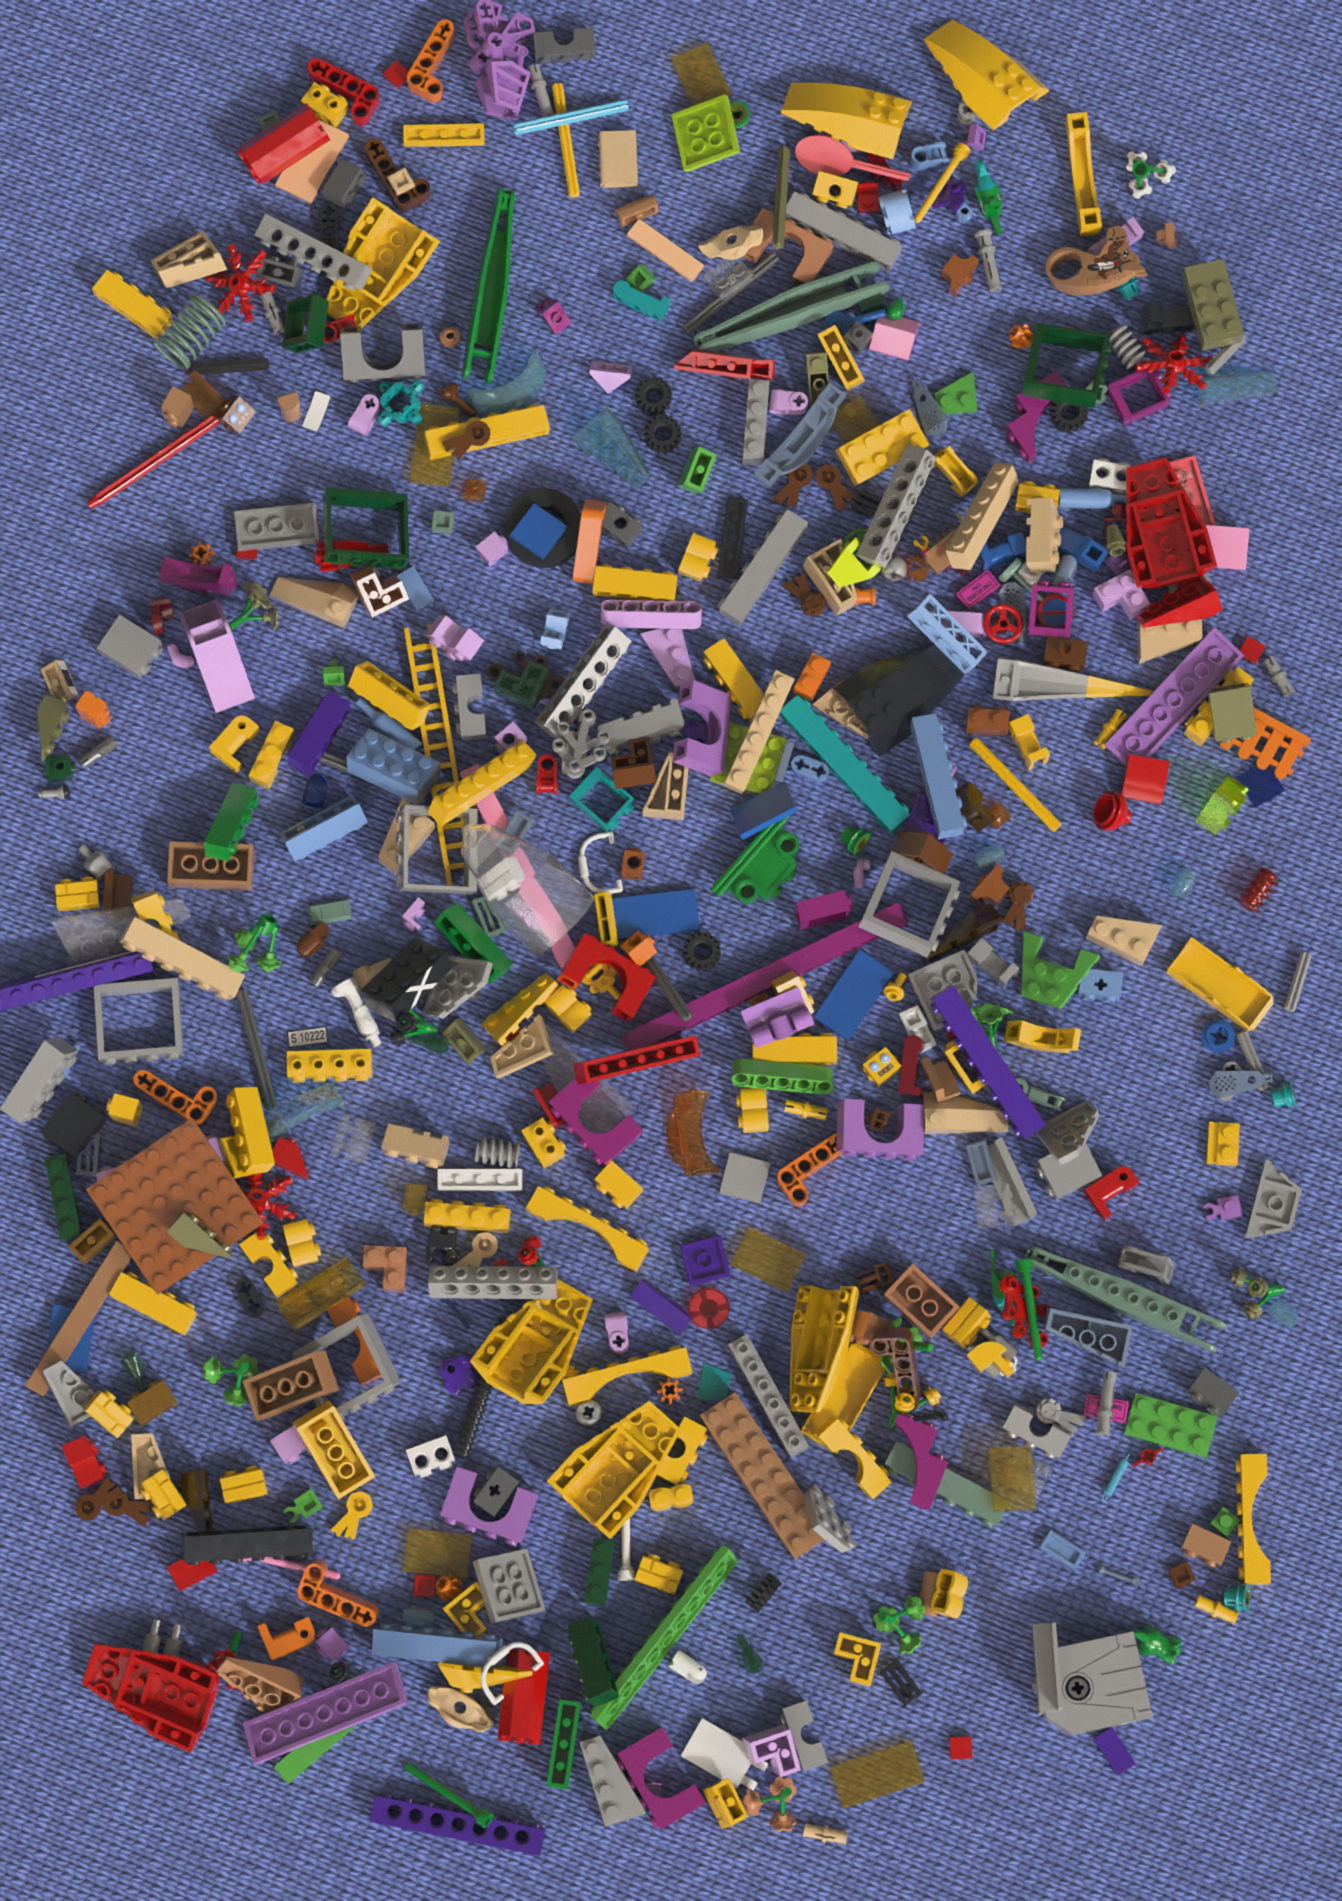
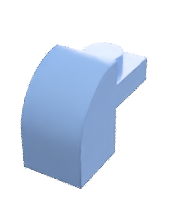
M550 608L546 618L545 629L541 636L540 644L542 646L562 650L569 622V612Z

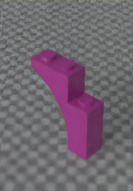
M1057 370L1040 380V382L1068 386ZM1021 392L1016 395L1014 406L1018 413H1023V415L1007 425L1005 435L1009 442H1014L1018 448L1017 453L1022 460L1025 459L1029 464L1036 459L1037 455L1034 441L1037 422L1047 407L1054 401L1022 396Z
M165 557L159 573L161 582L205 595L212 591L230 596L231 590L234 591L237 585L236 573H234L233 567L228 564L203 566Z
M907 1413L898 1414L894 1425L901 1430L909 1441L916 1462V1481L909 1504L929 1512L948 1461H945V1456L938 1453L929 1454L938 1431L934 1429V1424L927 1421L917 1422L914 1420V1416Z

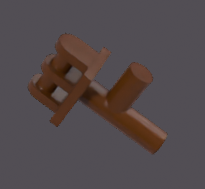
M875 1108L873 1115L864 1112V1126L866 1122H869L871 1132L885 1135L886 1131L884 1129L885 1126H888L889 1123L887 1121L888 1118H891L892 1114L879 1110V1108Z

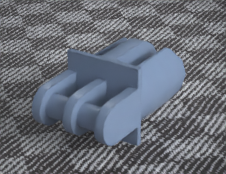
M1066 555L1059 560L1055 572H1052L1051 578L1054 579L1053 584L1058 585V582L1071 583L1077 570V561L1073 556Z

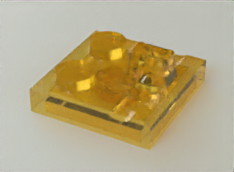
M860 395L837 409L832 428L845 445L881 424Z

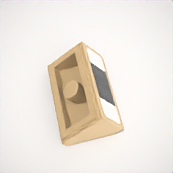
M54 660L41 668L52 697L65 702L79 697L64 660Z

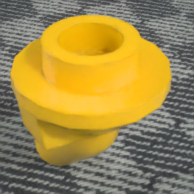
M900 972L894 983L889 982L884 989V995L889 1000L900 1001L903 999L905 991L901 986L907 975Z

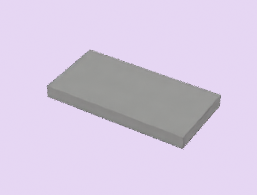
M315 502L233 511L238 551L317 544L320 541Z

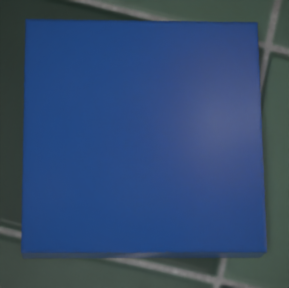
M534 503L511 532L510 537L544 560L567 530V526Z

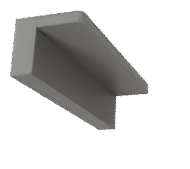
M1003 1138L997 1139L988 1146L998 1179L992 1183L1012 1226H1017L1035 1218L1037 1212Z
M1056 1622L1032 1624L1039 1712L1061 1711L1063 1707Z

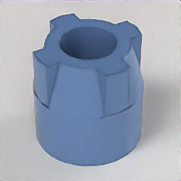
M963 203L956 211V220L961 224L970 222L973 209L967 206V203ZM961 211H967L968 213L962 214Z

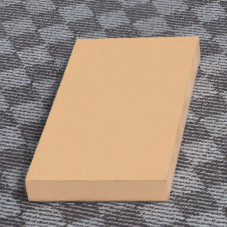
M321 120L319 122L331 140L284 170L275 184L277 188L309 204H312L349 139V134Z

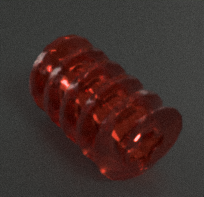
M1260 867V873L1255 874V880L1250 881V886L1245 888L1246 893H1242L1240 895L1241 900H1237L1238 904L1244 909L1257 914L1261 912L1258 906L1265 907L1262 900H1270L1267 892L1274 894L1275 891L1272 889V886H1280L1276 881L1277 876L1264 867Z

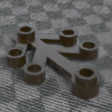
M517 652L514 655V662L522 668L526 675L503 671L502 666L499 664H491L487 668V676L491 681L497 682L503 679L523 684L513 691L506 692L505 702L512 705L516 703L517 698L535 687L544 688L534 696L529 695L525 698V706L529 709L535 708L539 701L556 693L557 690L552 689V685L558 684L561 686L564 682L561 677L552 674L546 665V659L542 656L535 658L534 666L536 669L541 670L546 680L538 678L527 662L526 655L523 652ZM518 656H523L524 660L522 662H519L516 660V658ZM538 660H542L544 664L542 666H538L536 662ZM493 671L499 672L497 677H493L491 674ZM513 695L515 698L514 700L509 701L507 699V696ZM529 699H533L535 703L533 705H529L527 701Z

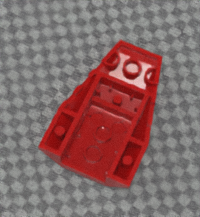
M1165 457L1126 468V544L1137 588L1159 589L1197 579L1216 568L1217 562L1207 527L1188 497L1186 490L1181 485L1168 459Z
M99 1643L94 1645L82 1684L102 1699H107L118 1711L128 1715L135 1724H140L151 1736L190 1753L194 1750L207 1727L220 1688L219 1673L182 1657Z

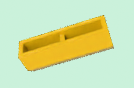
M602 892L594 894L601 943L616 947L618 945V937L611 893ZM604 899L607 917H603L601 900ZM604 923H608L609 926V941H607Z

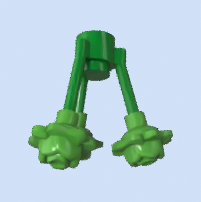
M264 913L251 929L242 930L239 928L234 934L238 947L244 948V950L238 956L227 955L229 960L228 966L231 970L237 973L249 971L245 961L248 951L253 950L257 944L256 939L260 934L267 936L270 933L272 935L269 950L263 956H258L256 963L266 972H271L275 968L280 967L281 961L275 958V952L273 951L276 934L280 928L276 925L277 919L274 916Z

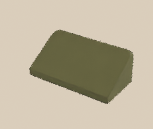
M462 1018L454 1020L441 1033L467 1065L487 1050L486 1046Z

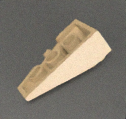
M923 1092L924 1134L1008 1132V1119L1006 1120L1003 1117L999 1108L960 1096L937 1102L933 1092Z

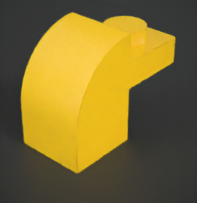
M984 1342L967 1354L969 1361L980 1373L992 1363L998 1367L1007 1379L1014 1373L1012 1369L1014 1367L1013 1363L1007 1357L1004 1359L1002 1357L1007 1349L999 1343Z

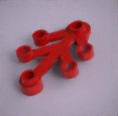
M1007 1274L999 1281V1289L1005 1294L1002 1315L1006 1320L1015 1318L1012 1333L1014 1337L1021 1338L1026 1336L1027 1333L1026 1327L1023 1325V1319L1030 1330L1026 1300H1023L1019 1294H1024V1287L1018 1283L1015 1276ZM1034 1285L1032 1286L1033 1296L1038 1298L1040 1290ZM1035 1304L1037 1316L1045 1317L1046 1309L1049 1306L1047 1304ZM1039 1331L1041 1348H1043L1048 1343V1336L1046 1333ZM1030 1334V1335H1029V1343H1030L1031 1347L1033 1348V1346H1032V1340H1031V1334Z

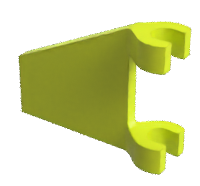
M856 537L851 542L848 541L844 544V549L827 571L828 575L840 588L871 579L882 569V567L876 565H869L865 569L852 554L861 544Z

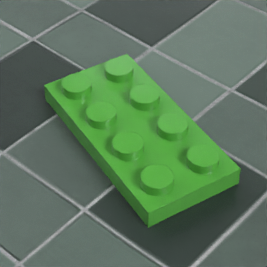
M1135 1393L1124 1435L1207 1458L1217 1416Z

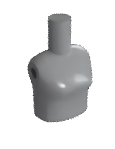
M85 845L79 848L81 854L86 858L83 866L99 882L105 878V871H113L115 868L100 850L92 853Z

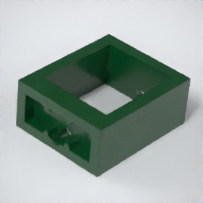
M312 293L309 296L297 297L295 300L288 301L282 342L283 349L299 354L323 347L328 300L321 298L319 294ZM306 311H309L306 334L303 335Z

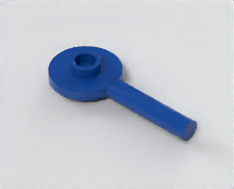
M880 309L852 318H848L847 315L841 312H833L824 319L823 331L836 325L844 339V335L856 321L861 324L886 317L885 309Z

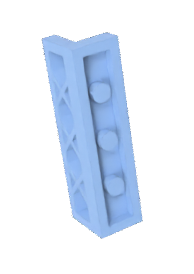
M931 594L907 616L964 674L972 670L988 653ZM929 602L934 607L935 613H930L924 606ZM940 618H945L948 621L949 628H945L941 624ZM955 633H960L963 636V642H958L955 639ZM969 647L975 648L980 653L976 659L970 654Z

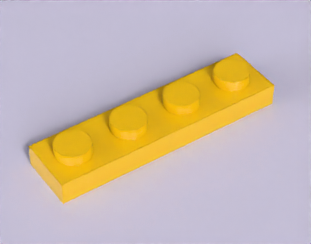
M484 123L403 125L404 147L485 145Z

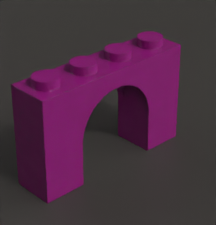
M575 1078L549 1101V1106L551 1107L549 1111L555 1118L560 1117L565 1122L563 1126L570 1134L574 1132L578 1136L577 1142L583 1149L588 1148L593 1153L591 1157L598 1165L602 1163L606 1167L611 1160L613 1161L643 1134V1130L628 1115L607 1133L595 1134L587 1131L581 1125L578 1113L582 1104L601 1088V1084L599 1081L577 1084Z
M662 1727L617 1753L619 1758L616 1760L622 1771L627 1770L630 1776L627 1778V1781L633 1790L637 1788L641 1796L638 1797V1800L643 1808L648 1807L652 1815L649 1816V1819L654 1828L659 1826L660 1830L706 1804L695 1784L669 1798L655 1796L646 1787L644 1771L647 1764L653 1758L673 1747Z

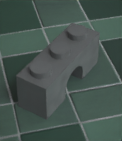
M593 27L573 29L574 38L567 45L558 44L554 39L553 31L534 32L533 40L536 63L550 64L552 61L567 63L575 59L588 61L596 58Z

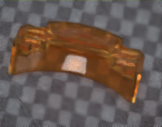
M689 1090L676 1095L673 1100L675 1104L673 1113L668 1115L667 1137L669 1150L675 1164L680 1165L684 1170V1174L688 1177L720 1173V1169L715 1166L708 1156L702 1137V1114L709 1095L708 1091Z

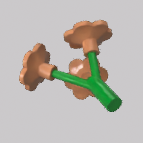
M778 1776L775 1778L774 1783L769 1787L773 1796L763 1798L751 1789L745 1791L742 1800L747 1814L757 1816L764 1802L772 1800L776 1802L781 1801V1810L773 1813V1817L769 1819V1825L773 1826L777 1832L783 1830L791 1831L793 1829V1826L796 1824V1818L792 1817L790 1812L785 1811V1803L790 1802L792 1796L797 1792L790 1777L783 1778Z

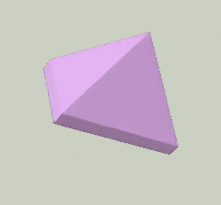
M592 361L590 367L591 376L608 394L630 379L632 365Z

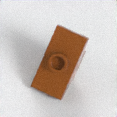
M955 254L952 255L941 273V277L950 284L948 292L950 295L956 297L964 285L968 286L974 278L972 274L979 264L978 258L972 255L968 259H961Z
M997 864L987 876L983 874L976 883L978 887L971 893L969 899L975 904L979 901H987L996 907L1010 889L1002 880L1004 869Z

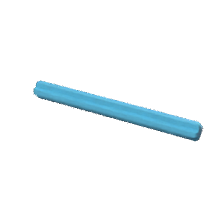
M626 99L514 123L513 130L515 135L624 112L628 110L629 105Z

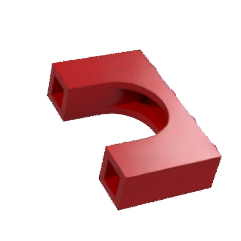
M584 933L575 945L556 980L575 990L582 982L589 967L603 964L613 968L621 979L622 988L610 1013L628 1023L635 1016L656 976L649 969L636 965L631 958L618 954L613 947L600 943L595 936Z

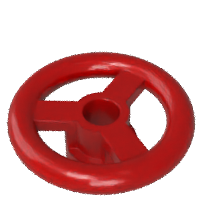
M997 604L986 612L983 627L991 640L1000 644H1008L1020 637L1023 631V619L1019 611L1013 606ZM999 610V618L993 622L990 628V617ZM1006 611L1011 612L1015 616L1017 627L1010 624L1006 618ZM1000 622H1003L1005 627H1001ZM1007 631L1014 633L1007 638H1001L994 634L1003 635Z

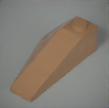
M226 1657L216 1669L220 1677L232 1687L241 1690L243 1697L247 1700L251 1699L256 1703V1708L264 1714L293 1703L302 1695L304 1677L286 1668Z

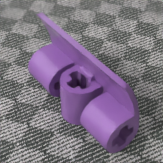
M799 987L741 1011L756 1049L776 1040L785 1039L794 1035L795 1032L814 1025L813 1018L804 1002Z

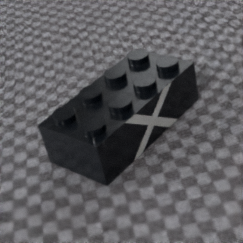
M415 937L360 990L366 1007L397 1023L400 1014L407 1013L452 969L447 953Z

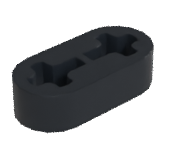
M249 1279L240 1280L236 1284V1293L245 1313L250 1318L260 1317L264 1307L254 1284ZM243 1284L251 1285L249 1289L251 1296L248 1298L244 1292L240 1293ZM250 1300H253L255 1305H260L257 1308L258 1312L255 1314L253 1311H248L251 1308Z

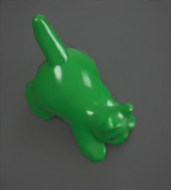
M1144 1625L1141 1631H1134L1135 1637L1139 1640L1137 1649L1140 1656L1156 1655L1166 1663L1173 1664L1176 1661L1174 1657L1181 1654L1180 1645L1182 1642L1178 1638L1162 1635L1157 1628L1151 1625Z

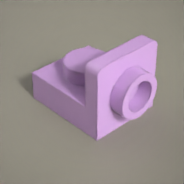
M419 897L402 916L403 921H405L403 925L411 932L415 930L418 933L421 931V926L414 919L419 920L426 911L424 909L425 902Z

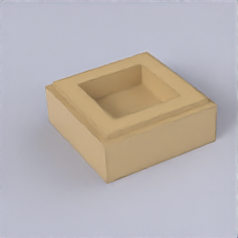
M406 168L387 177L397 196L415 187Z

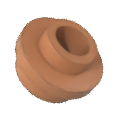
M454 327L443 329L440 334L441 343L446 347L456 346L460 342L459 331ZM448 334L454 335L452 339H448L446 336Z

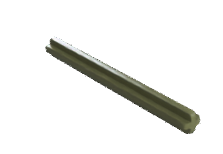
M787 146L779 147L772 236V247H775L776 250L784 247L790 149Z

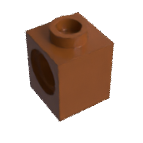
M639 848L624 850L621 879L642 881L645 852H641ZM631 859H635L639 862V865L632 868L628 865V862Z

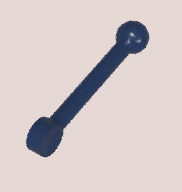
M440 1298L447 1303L468 1330L470 1328L469 1324L448 1298Z

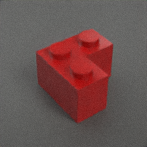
M83 1436L62 1445L68 1464L72 1467L81 1489L106 1479L104 1474L107 1473L103 1461L99 1462L96 1454L99 1453L95 1441Z

